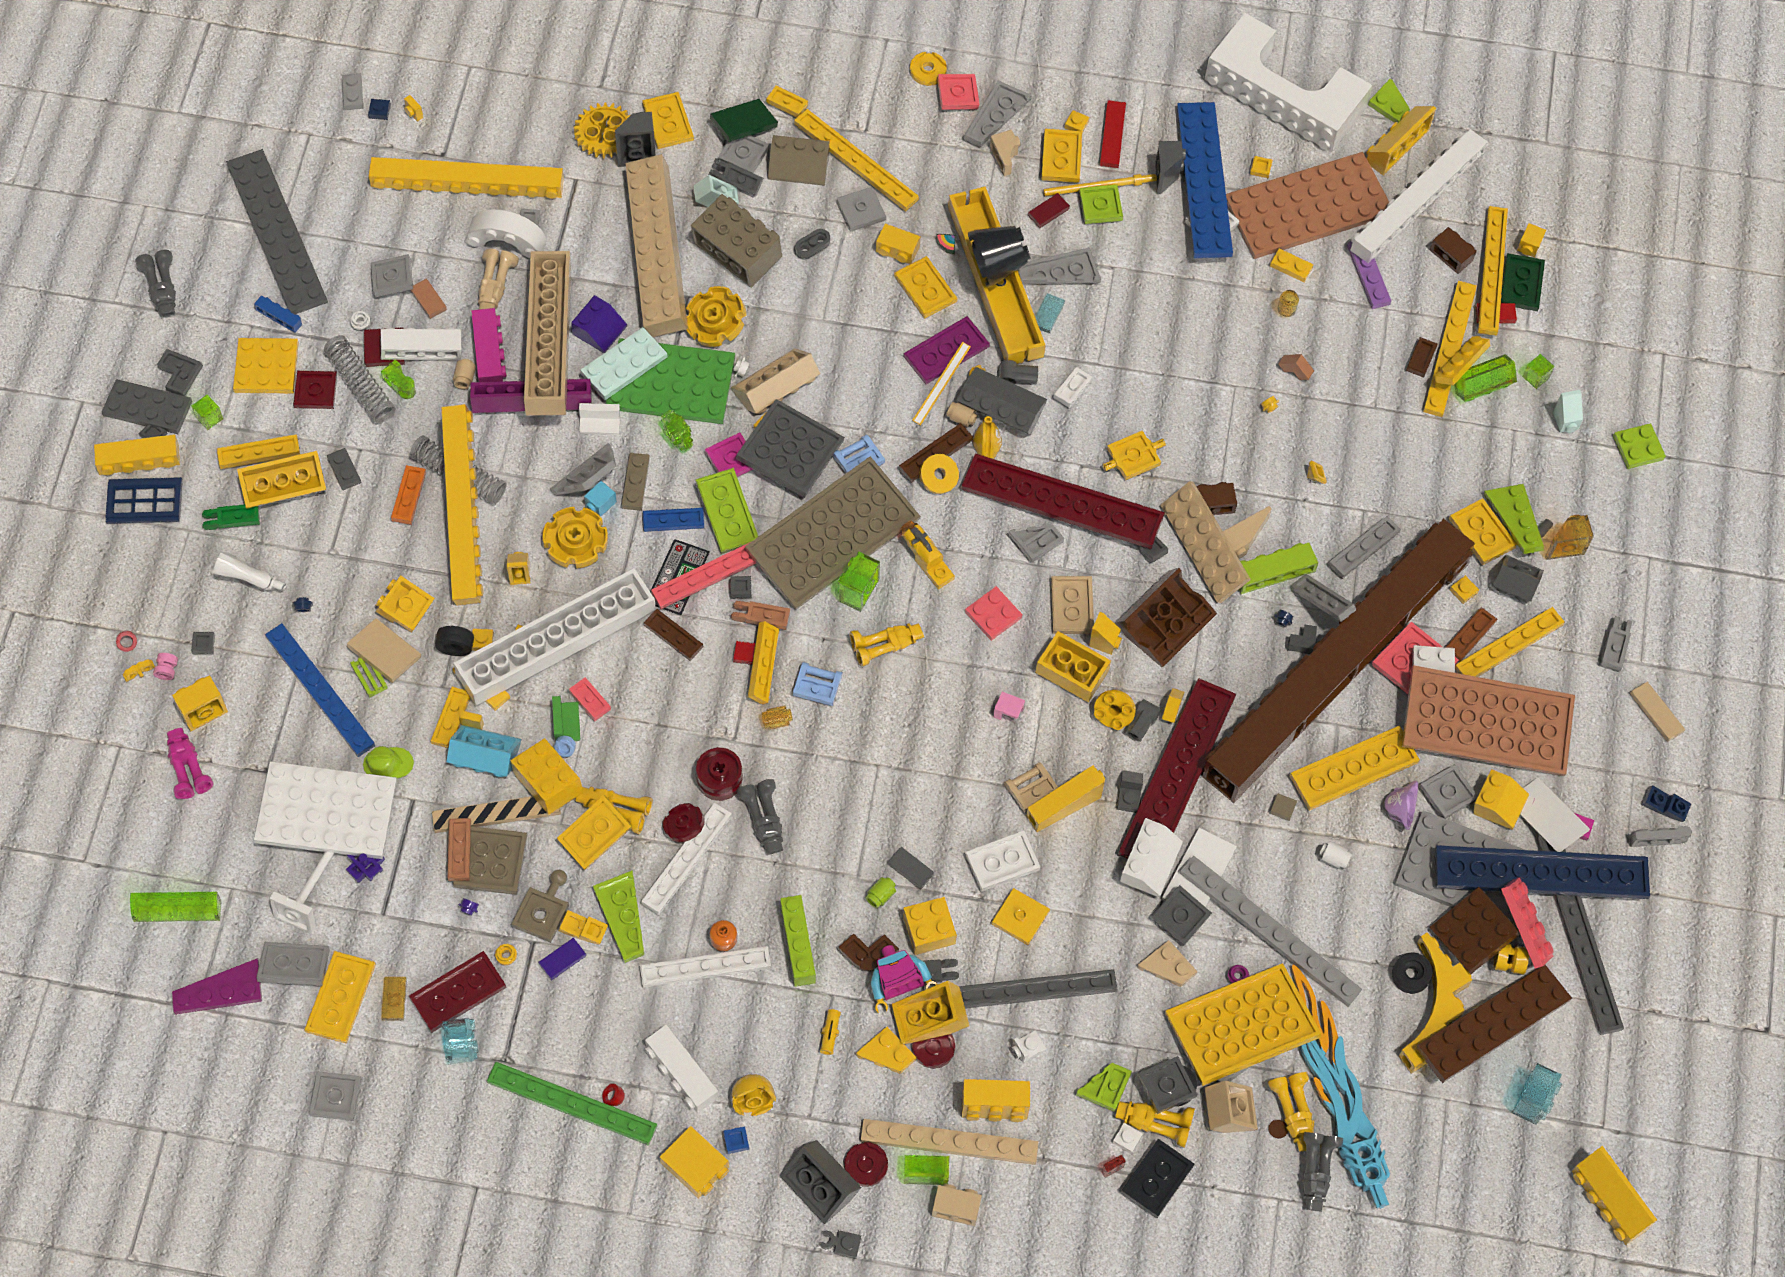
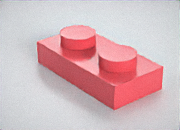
M586 677L569 688V693L594 721L611 710V706Z

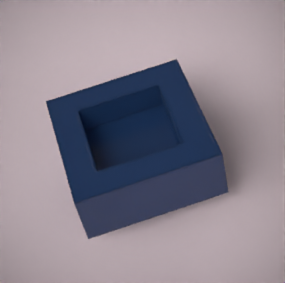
M371 99L368 112L369 119L388 120L390 100Z

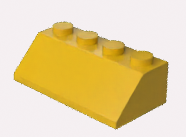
M1415 106L1410 112L1406 111L1399 123L1395 122L1390 128V132L1387 135L1384 133L1378 143L1368 149L1366 154L1368 155L1367 160L1370 166L1384 176L1430 130L1436 107Z
M317 451L237 469L246 508L326 490Z
M1603 1146L1590 1154L1572 1170L1576 1183L1583 1186L1589 1201L1596 1204L1603 1220L1610 1223L1617 1239L1623 1241L1625 1245L1647 1232L1657 1221L1656 1217Z

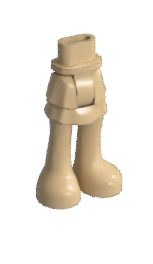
M486 249L482 255L486 266L484 277L478 289V304L480 305L479 309H496L504 295L503 291L505 290L508 269L516 267L519 258L509 251L502 250L500 254L496 249ZM499 262L496 280H492L495 266Z

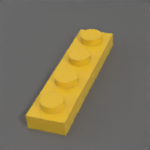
M1472 336L1435 375L1436 383L1454 385L1490 347V339Z
M297 434L217 448L220 469L300 455Z
M766 621L760 622L758 626L748 692L749 698L762 705L769 701L779 629Z

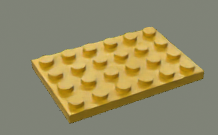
M1283 963L1165 1011V1015L1202 1086L1321 1038V1032Z

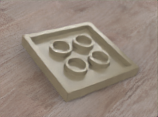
M471 826L470 880L454 881V888L517 895L527 833Z

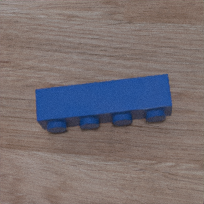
M261 295L254 303L256 311L294 333L302 326L299 315H294L290 310L282 308L280 304L272 302L268 297L265 298Z

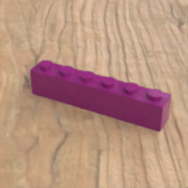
M567 379L566 410H579L580 403L592 404L591 379ZM525 381L471 382L470 399L472 413L525 411Z

